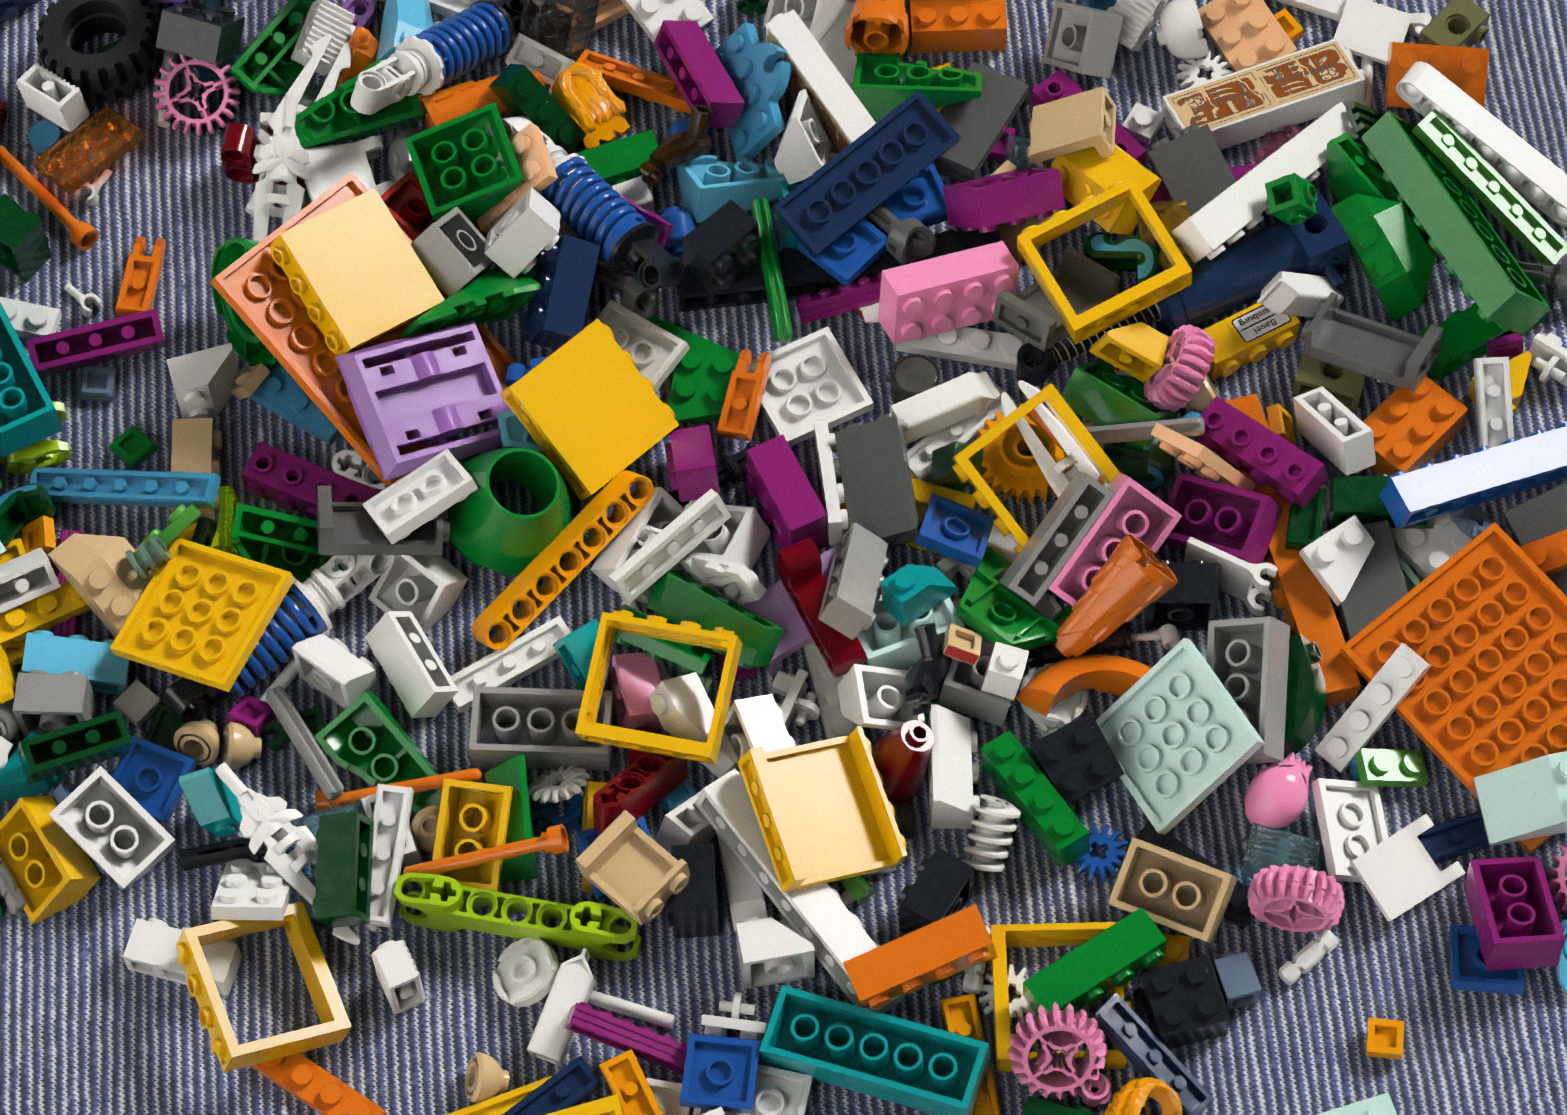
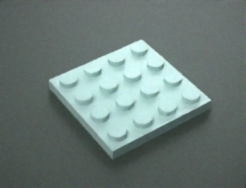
M1183 638L1096 720L1125 773L1120 777L1156 831L1163 835H1166L1265 744L1196 646L1187 638Z

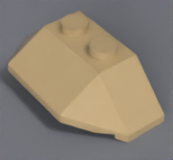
M74 533L47 554V557L116 638L152 579L154 572L152 570L148 571L149 578L145 580L135 571L126 556V551L131 550L135 552V549L125 537Z

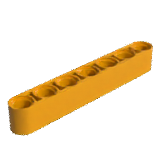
M628 470L618 473L560 532L554 541L476 618L472 626V635L475 640L494 650H503L508 647L650 501L654 493L652 481L646 476ZM636 481V489L630 495V487ZM613 505V512L611 516L607 518V510L610 506ZM590 529L589 538L583 542L584 533ZM566 553V561L560 566V558ZM543 577V585L540 589L536 590L538 580ZM520 601L519 610L513 614V606ZM496 625V633L489 639V631Z

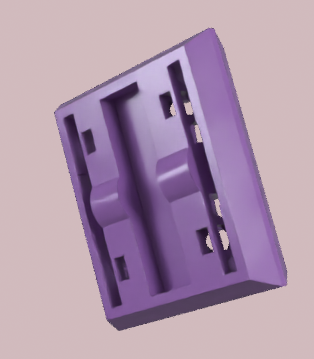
M473 320L340 354L335 357L368 445L372 448L385 481L409 474L446 449L457 460L490 449L504 447L502 445L497 413L510 411V408L499 395L503 390ZM461 348L456 355L453 354L452 350ZM389 367L384 374H381L380 369ZM491 422L494 429L448 443L462 430L464 432L473 429V426L479 428ZM415 431L409 438H407L405 433ZM420 441L423 447L426 448L401 456L398 451L402 446L408 448Z

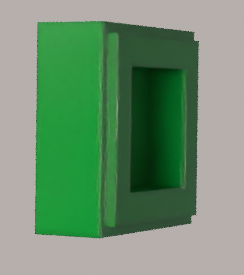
M134 425L130 426L109 445L110 451L131 470H135L157 450L156 444Z

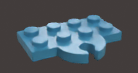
M744 22L715 50V53L745 102L743 112L740 114L735 127L727 128L735 157H746L747 161H751L785 129L778 101L785 93L789 83L791 65L785 61L776 63L777 59L787 54L786 50L774 43L759 42L755 25Z

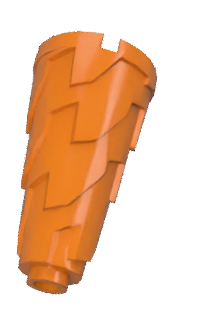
M856 0L845 28V44L848 50H850V46L854 48L856 57L858 53L895 55L899 52L901 57L906 51L909 41L908 15L906 14L904 0Z
M530 69L533 75L546 88L541 73L539 71L534 73L533 70ZM499 75L476 82L471 80L435 91L431 95H419L418 98L423 113L428 112L425 114L427 129L494 102L501 119L514 115L489 87Z
M1126 534L1119 542L1111 557L1092 578L1090 587L1071 609L1072 613L1057 630L1056 639L1058 641L1055 643V646L1065 657L1070 658L1072 655L1079 657L1098 642H1103L1125 622L1133 620L1152 602L1157 601L1178 583L1175 574L1163 560L1159 562L1154 557L1156 553L1135 536Z

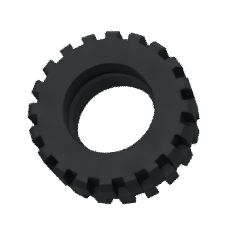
M59 0L57 3L52 2L46 10L48 15L41 17L38 24L40 29L36 32V41L45 69H48L49 72L53 71V74H57L58 77L66 79L71 85L79 87L84 100L88 101L90 105H101V102H108L110 105L118 103L117 99L125 97L127 100L133 97L136 90L140 89L142 91L148 86V79H154L159 71L158 65H161L163 62V49L156 47L159 26L153 9L149 6L147 0ZM103 33L124 35L123 39L108 51L98 54H82L77 52L85 41Z

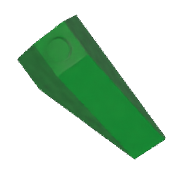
M858 53L852 91L873 120L880 121L917 90H920L935 108L981 97L983 74L949 66L937 70L927 67V62L917 60L914 65L901 62L900 56L893 54Z

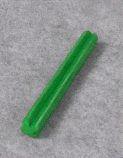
M765 198L754 199L751 202L753 219L758 223L759 254L775 340L779 343L789 342L793 338V331L769 203Z

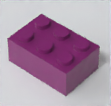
M1023 167L943 187L949 226L962 227V231L979 229V233L998 230V224L1007 223V226L1026 223V217L1034 215L1035 219L1047 218L1054 214L1053 210L1065 208L1060 170L1054 168Z
M784 435L746 450L747 464L744 465V470L748 480H745L744 484L750 498H757L761 506L759 507V513L766 526L771 525L776 534L773 537L777 548L781 550L808 537L813 540L818 550L827 547L828 515Z
M1179 472L1167 505L1180 513L1182 517L1167 536L1164 543L1170 548L1186 552L1187 541L1190 537H1193L1248 563H1263L1283 509L1268 495Z
M1540 856L1470 860L1464 890L1487 971L1558 966L1565 938Z

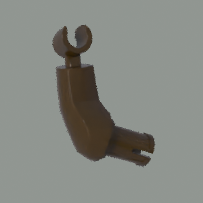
M695 105L692 107L688 130L667 137L649 155L650 162L645 161L640 165V172L644 174L642 177L643 182L651 187L656 186L662 179V173L670 171L683 162L696 159L707 151L711 144V139L707 135L713 113L711 108L705 105Z

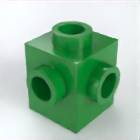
M1296 173L1265 183L1267 205L1270 214L1289 225L1300 224L1306 221L1307 217L1317 214L1315 202H1317L1318 196L1315 187Z

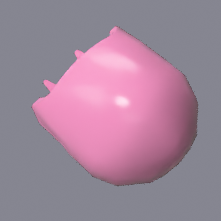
M1291 752L1284 759V762L1271 764L1267 767L1262 764L1258 773L1253 777L1244 798L1245 815L1249 822L1259 830L1271 831L1285 828L1297 820L1304 811L1308 801V781L1312 766H1306L1305 760L1301 762V757L1295 758L1294 752Z

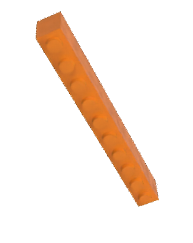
M1256 393L1225 400V402L1269 429ZM1239 468L1238 471L1250 479L1249 473ZM1256 485L1253 492L1270 496L1283 509L1263 563H1271L1278 568L1275 578L1266 574L1265 577L1272 579L1275 587L1273 589V599L1277 609L1282 608L1285 616L1283 623L1290 625V638L1301 634L1310 642L1314 641L1319 647L1322 654V660L1319 661L1326 684V707L1354 701L1358 697L1361 685L1355 668L1340 653V648L1345 644V640L1329 595L1298 554L1300 551L1285 549L1290 505L1282 501L1276 495V491L1268 485L1265 488Z

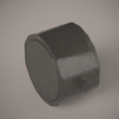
M910 354L900 358L893 366L892 375H886L885 381L891 382V395L896 403L942 384L940 382L941 373L937 364L929 357L920 354Z

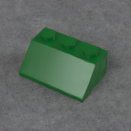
M1100 358L1075 367L1061 395L1078 418H1086L1093 422L1094 426L1175 419L1181 410L1180 408L1178 411L1172 412L1170 410H1160L1153 406V402L1148 401L1144 397L1142 383L1130 376L1116 375L1115 368ZM1152 440L1121 443L1124 447L1147 450L1151 448Z
M524 754L516 755L485 773L487 784L513 787L505 844L534 838ZM535 852L503 859L500 883L538 879Z

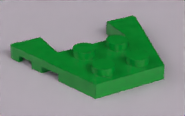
M650 316V322L687 342L690 348L677 364L674 371L668 406L673 410L675 420L678 423L690 422V425L719 421L731 374L736 369L740 354L655 316Z
M989 546L986 547L978 569H975L954 615L965 622L970 628L982 634L994 645L997 641L1027 650L1057 642V630L1072 613L1071 609L1073 607L1068 604L1051 618L1045 616L998 581L1004 576L1012 563Z

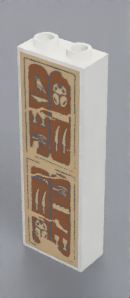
M794 9L785 14H778L766 23V42L777 44L787 52L784 57L776 61V63L785 61L791 65L787 88L795 99H797L799 91L806 89L833 143L832 151L835 154H839L874 126L876 122Z
M1336 38L1162 96V114L1165 115L1164 122L1175 139L1181 136L1179 133L1181 130L1197 123L1198 127H1202L1208 124L1220 150L1318 118L1341 101L1345 107L1353 101L1362 103L1365 99V88L1368 86V80L1365 72L1362 69H1358L1355 65L1351 51L1348 48L1345 49L1339 39Z

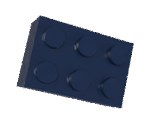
M562 235L550 250L546 251L543 249L535 257L537 262L534 266L537 267V272L533 280L538 282L542 289L530 299L529 309L523 314L521 320V329L524 330L523 341L557 350L583 330L600 245L568 235Z

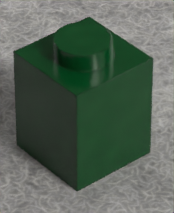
M954 441L932 451L930 483L956 491L972 485L969 480L963 483L952 468L956 464L952 458L969 445ZM980 449L969 458V461L980 475L982 472L983 449Z

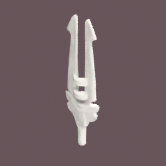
M331 34L323 36L309 47L312 57L287 92L298 94V103L332 39ZM348 42L344 43L315 102L333 92L340 71L350 68L351 52ZM285 96L268 123L273 131L272 137L264 130H259L257 138L260 144L255 146L253 154L257 163L262 161L258 156L261 146L269 143L282 125ZM297 104L296 114H299L307 107ZM266 173L259 174L258 182L265 179ZM255 190L245 208V211L253 216Z
M286 93L282 125L272 140L261 146L258 156L262 161L256 163L252 174L266 173L265 179L256 182L253 240L262 241L267 237L270 216L283 218V225L301 211L305 189L297 184V177L311 181L310 171L305 167L309 163V153L301 147L294 128L299 96L295 93ZM274 181H284L287 185H278ZM278 203L284 205V207L278 208L271 204Z
M1021 380L1018 382L1019 388L1028 400L1040 391L1029 383ZM1002 392L1001 405L1005 418L1016 410L1017 407L1008 394ZM1043 403L1034 409L1067 454V457L1056 463L1025 418L1022 417L1016 422L1038 466L1058 498L1077 471L1084 472L1098 480L1099 472L1063 425ZM1074 465L1070 471L1063 474L1068 467ZM1105 482L1103 486L1108 488V484Z
M225 762L222 763L214 772L238 798L237 801L242 816L239 830L244 838H251L249 842L251 852L256 854L264 843L268 849L264 859L312 905L316 888L301 871L307 864L312 863L315 866L317 863L318 845L316 838L306 825L295 827L291 824L302 818L303 814L296 809H286L287 802L280 796L267 797L247 788ZM296 844L292 852L289 854L285 853L290 846ZM366 925L371 932H376L377 926ZM349 926L333 928V936L353 945L360 944V939Z

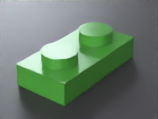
M193 503L187 508L183 504L179 505L167 517L171 521L162 531L156 527L142 541L147 544L150 541V537L155 534L167 547L201 515V511Z
M1361 748L1355 754L1362 786L1423 788L1429 782L1422 750Z

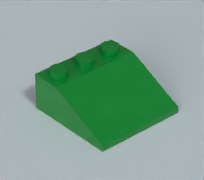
M495 102L404 139L435 222L457 206L469 221L473 223L525 182Z

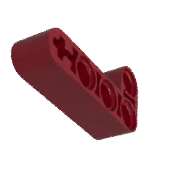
M231 123L226 127L221 160L227 178L238 183L256 184L259 180V174H252L254 165L257 163L253 154L255 146L259 145L260 142H257L253 128L243 123ZM297 177V184L307 188L304 179ZM284 181L276 183L278 185H287Z
M808 537L778 550L777 568L781 582L834 678L847 674L854 664L867 665L865 651L857 636L851 640L818 619L827 581L822 574L821 557L813 540Z
M638 727L633 729L670 736L668 734H665L663 732H660L649 727ZM628 749V767L593 795L595 831L602 834L624 810L628 811L636 820L639 819L686 780L687 759Z

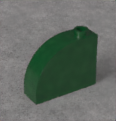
M1301 634L1289 638L1284 759L1291 752L1297 754L1308 744L1320 726L1326 707V684L1319 661L1322 660V654L1314 641L1310 642ZM1264 763V764H1266L1267 766H1269V765L1275 764V763Z

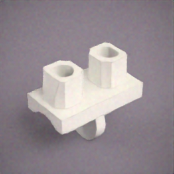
M1550 332L1544 336L1538 333L1534 337L1529 349L1532 355L1530 365L1542 372L1539 377L1540 381L1546 383L1550 378H1553L1567 387V349L1562 347L1561 338Z
M798 669L796 675L778 671L772 685V692L785 697L782 704L777 702L776 704L783 712L787 731L795 714H797L794 721L795 724L804 726L806 719L817 720L821 712L820 708L814 704L817 698L816 694L808 692L805 699H803L808 688L806 683L808 672Z
M735 992L733 1002L720 1000L719 1011L731 1012V1018L702 1014L701 1025H705L704 1035L726 1037L727 1029L741 1030L740 1039L761 1042L768 1023L740 1019L741 1014L754 1016L755 1005L742 1003L743 993Z

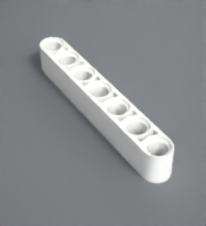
M1422 61L1415 62L1397 84L1398 95L1424 117L1436 109L1513 189L1554 222L1567 226V174L1431 65Z

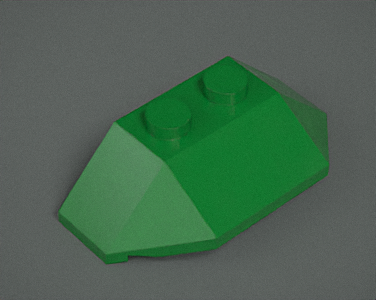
M289 0L235 59L229 71L252 93L284 97L286 95L285 91L291 88L305 67L296 61H292L291 56L312 2L316 0Z
M1349 133L1338 136L1327 143L1329 190L1335 195L1338 203L1355 193L1400 202L1396 196L1399 193L1396 187L1391 186L1382 177L1381 172L1383 169L1380 164L1378 165L1373 162L1366 154L1367 148L1355 142ZM1405 207L1406 211L1412 219L1414 213L1411 209ZM1415 224V226L1417 227V229H1418L1419 233L1421 234V236L1427 234L1426 231L1421 230V229Z
M1355 193L1332 206L1331 210L1351 239L1349 249L1392 322L1421 307L1435 258L1402 202Z
M237 503L230 538L241 557L289 571L295 579L302 583L311 577L310 573L314 569H319L334 556L318 555L317 521ZM338 564L339 569L344 571L341 565Z

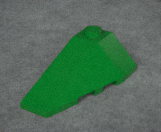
M382 60L373 62L372 64L364 68L363 71H366L376 66ZM357 74L352 79H348L336 90L296 115L294 127L296 136L301 147L306 149L388 133L419 124L424 113L418 95L416 93L411 96H405L400 101L378 110L375 114L366 115L359 113L350 104L359 75Z
M488 269L480 273L476 280L417 318L402 333V336L405 338L473 320L476 325L510 319L542 288L538 282L520 273L513 279L504 270Z
M373 691L363 693L313 737L337 765L345 770H349L372 786L439 775ZM442 788L414 793L411 809L418 813L421 809L428 806H440Z

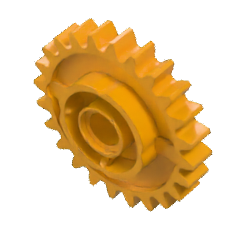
M996 411L994 421L986 419L985 429H978L977 439L1003 420L1004 415ZM1027 415L1024 416L1056 463L1067 457ZM1016 423L982 448L981 475L984 474L983 479L987 484L992 483V491L994 493L1000 490L1004 492L1003 500L1006 501L1011 495H1014L1016 504H1020L1022 498L1026 497L1030 505H1033L1036 496H1039L1043 502H1047V493L1056 496L1034 456L1020 454L1024 451H1031ZM1074 465L1068 467L1063 474L1070 471Z

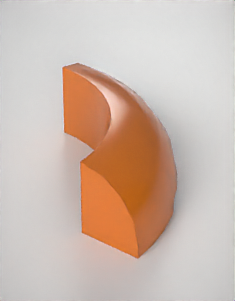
M1091 654L1071 657L1058 661L1036 674L1021 690L1016 700L1046 717L1057 704L1074 696L1080 690L1094 688L1096 692L1122 696L1151 667L1132 659L1112 655Z

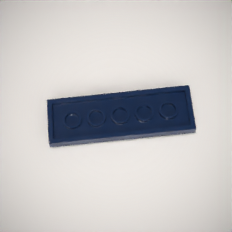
M917 90L773 206L772 211L815 259L958 144L961 136L920 90Z

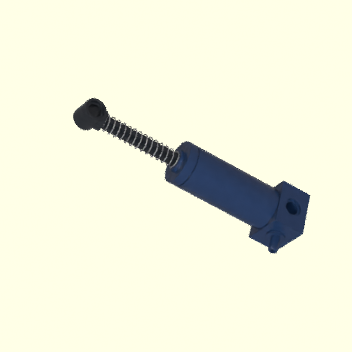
M1316 190L1318 200L1315 202L1317 214L1307 217L1303 223L1289 225L1276 218L1275 223L1241 237L1231 245H1224L1226 249L1212 260L1205 256L1196 263L1193 260L1187 261L1192 269V285L1076 345L1071 337L1063 338L1062 341H1059L1045 352L1030 343L1024 344L1017 353V378L1019 381H1024L1034 387L1040 386L1047 380L1049 373L1057 370V364L1061 363L1063 365V362L1066 360L1071 361V358L1075 356L1078 358L1079 354H1086V351L1090 350V347L1109 330L1143 322L1146 325L1151 322L1155 324V320L1169 336L1182 325L1187 326L1190 324L1195 327L1260 298L1263 288L1280 271L1326 276L1334 289H1340L1345 285V280L1341 274L1345 271L1351 239L1320 191ZM1035 362L1039 364V366L1033 367L1027 365V363Z

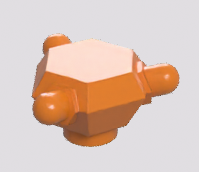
M357 27L348 42L351 52L350 68H345L341 71L342 74L336 83L337 88L348 79L350 80L362 72L364 68L376 62L379 43L370 31L364 27Z

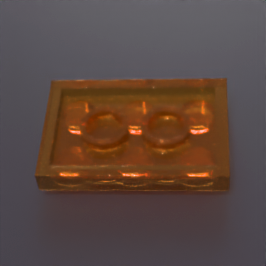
M106 106L33 160L32 163L37 172L68 194H72L74 191L82 188L86 182L98 173L106 170L125 153L133 150L145 137L140 128Z

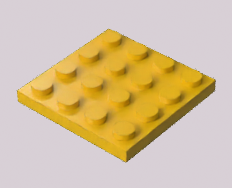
M177 537L169 549L172 556L171 560L161 562V567L153 575L110 646V649L116 656L229 692L295 579L289 571Z

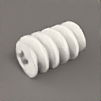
M981 794L980 797L988 802V805L976 807V811L982 814L984 818L983 820H972V824L979 828L980 831L979 833H968L967 837L976 844L975 846L964 847L963 850L972 857L971 860L961 861L979 871L1001 872L1005 866L998 859L1007 858L1009 855L1008 850L1001 845L1012 844L1013 838L1006 832H1013L1017 829L1016 823L1010 819L1019 818L1021 811L1008 801Z

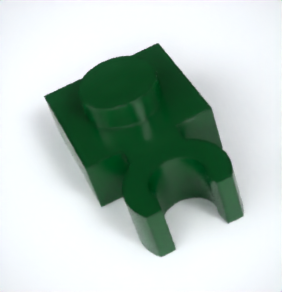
M320 706L298 711L313 737L325 727L323 711ZM270 722L264 726L267 735L279 734L277 739L267 742L270 751H280L288 743L292 742L281 723Z

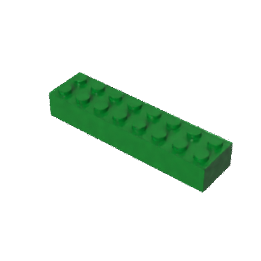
M1387 111L1361 137L1368 147L1366 154L1373 162L1378 165L1380 164L1383 169L1381 172L1382 177L1391 186L1396 187L1399 192L1396 195L1398 200L1406 208L1412 210L1414 213L1412 220L1421 230L1428 233L1430 236L1428 243L1436 252L1444 256L1446 259L1444 266L1452 275L1460 279L1462 282L1460 289L1468 298L1476 302L1478 305L1476 312L1487 323L1495 322L1505 332L1511 330L1522 336L1550 310V307L1461 182L1413 134L1412 130L1416 126Z

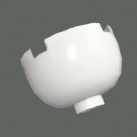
M1195 0L1170 1L1163 7L1160 13V26L1154 28L1159 46L1166 45L1170 54L1179 59L1189 60L1209 55L1207 40L1202 38L1204 36L1203 25Z

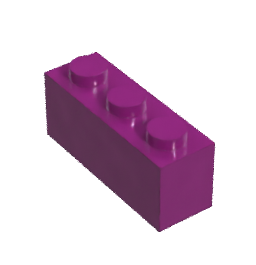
M709 425L672 430L669 433L671 443L664 444L671 491H679L680 502L697 500L710 489L721 496Z

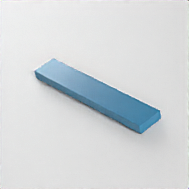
M33 467L28 484L39 483L45 486L53 503L176 508L181 504L187 508L193 503L197 508L214 509L221 478L217 473Z

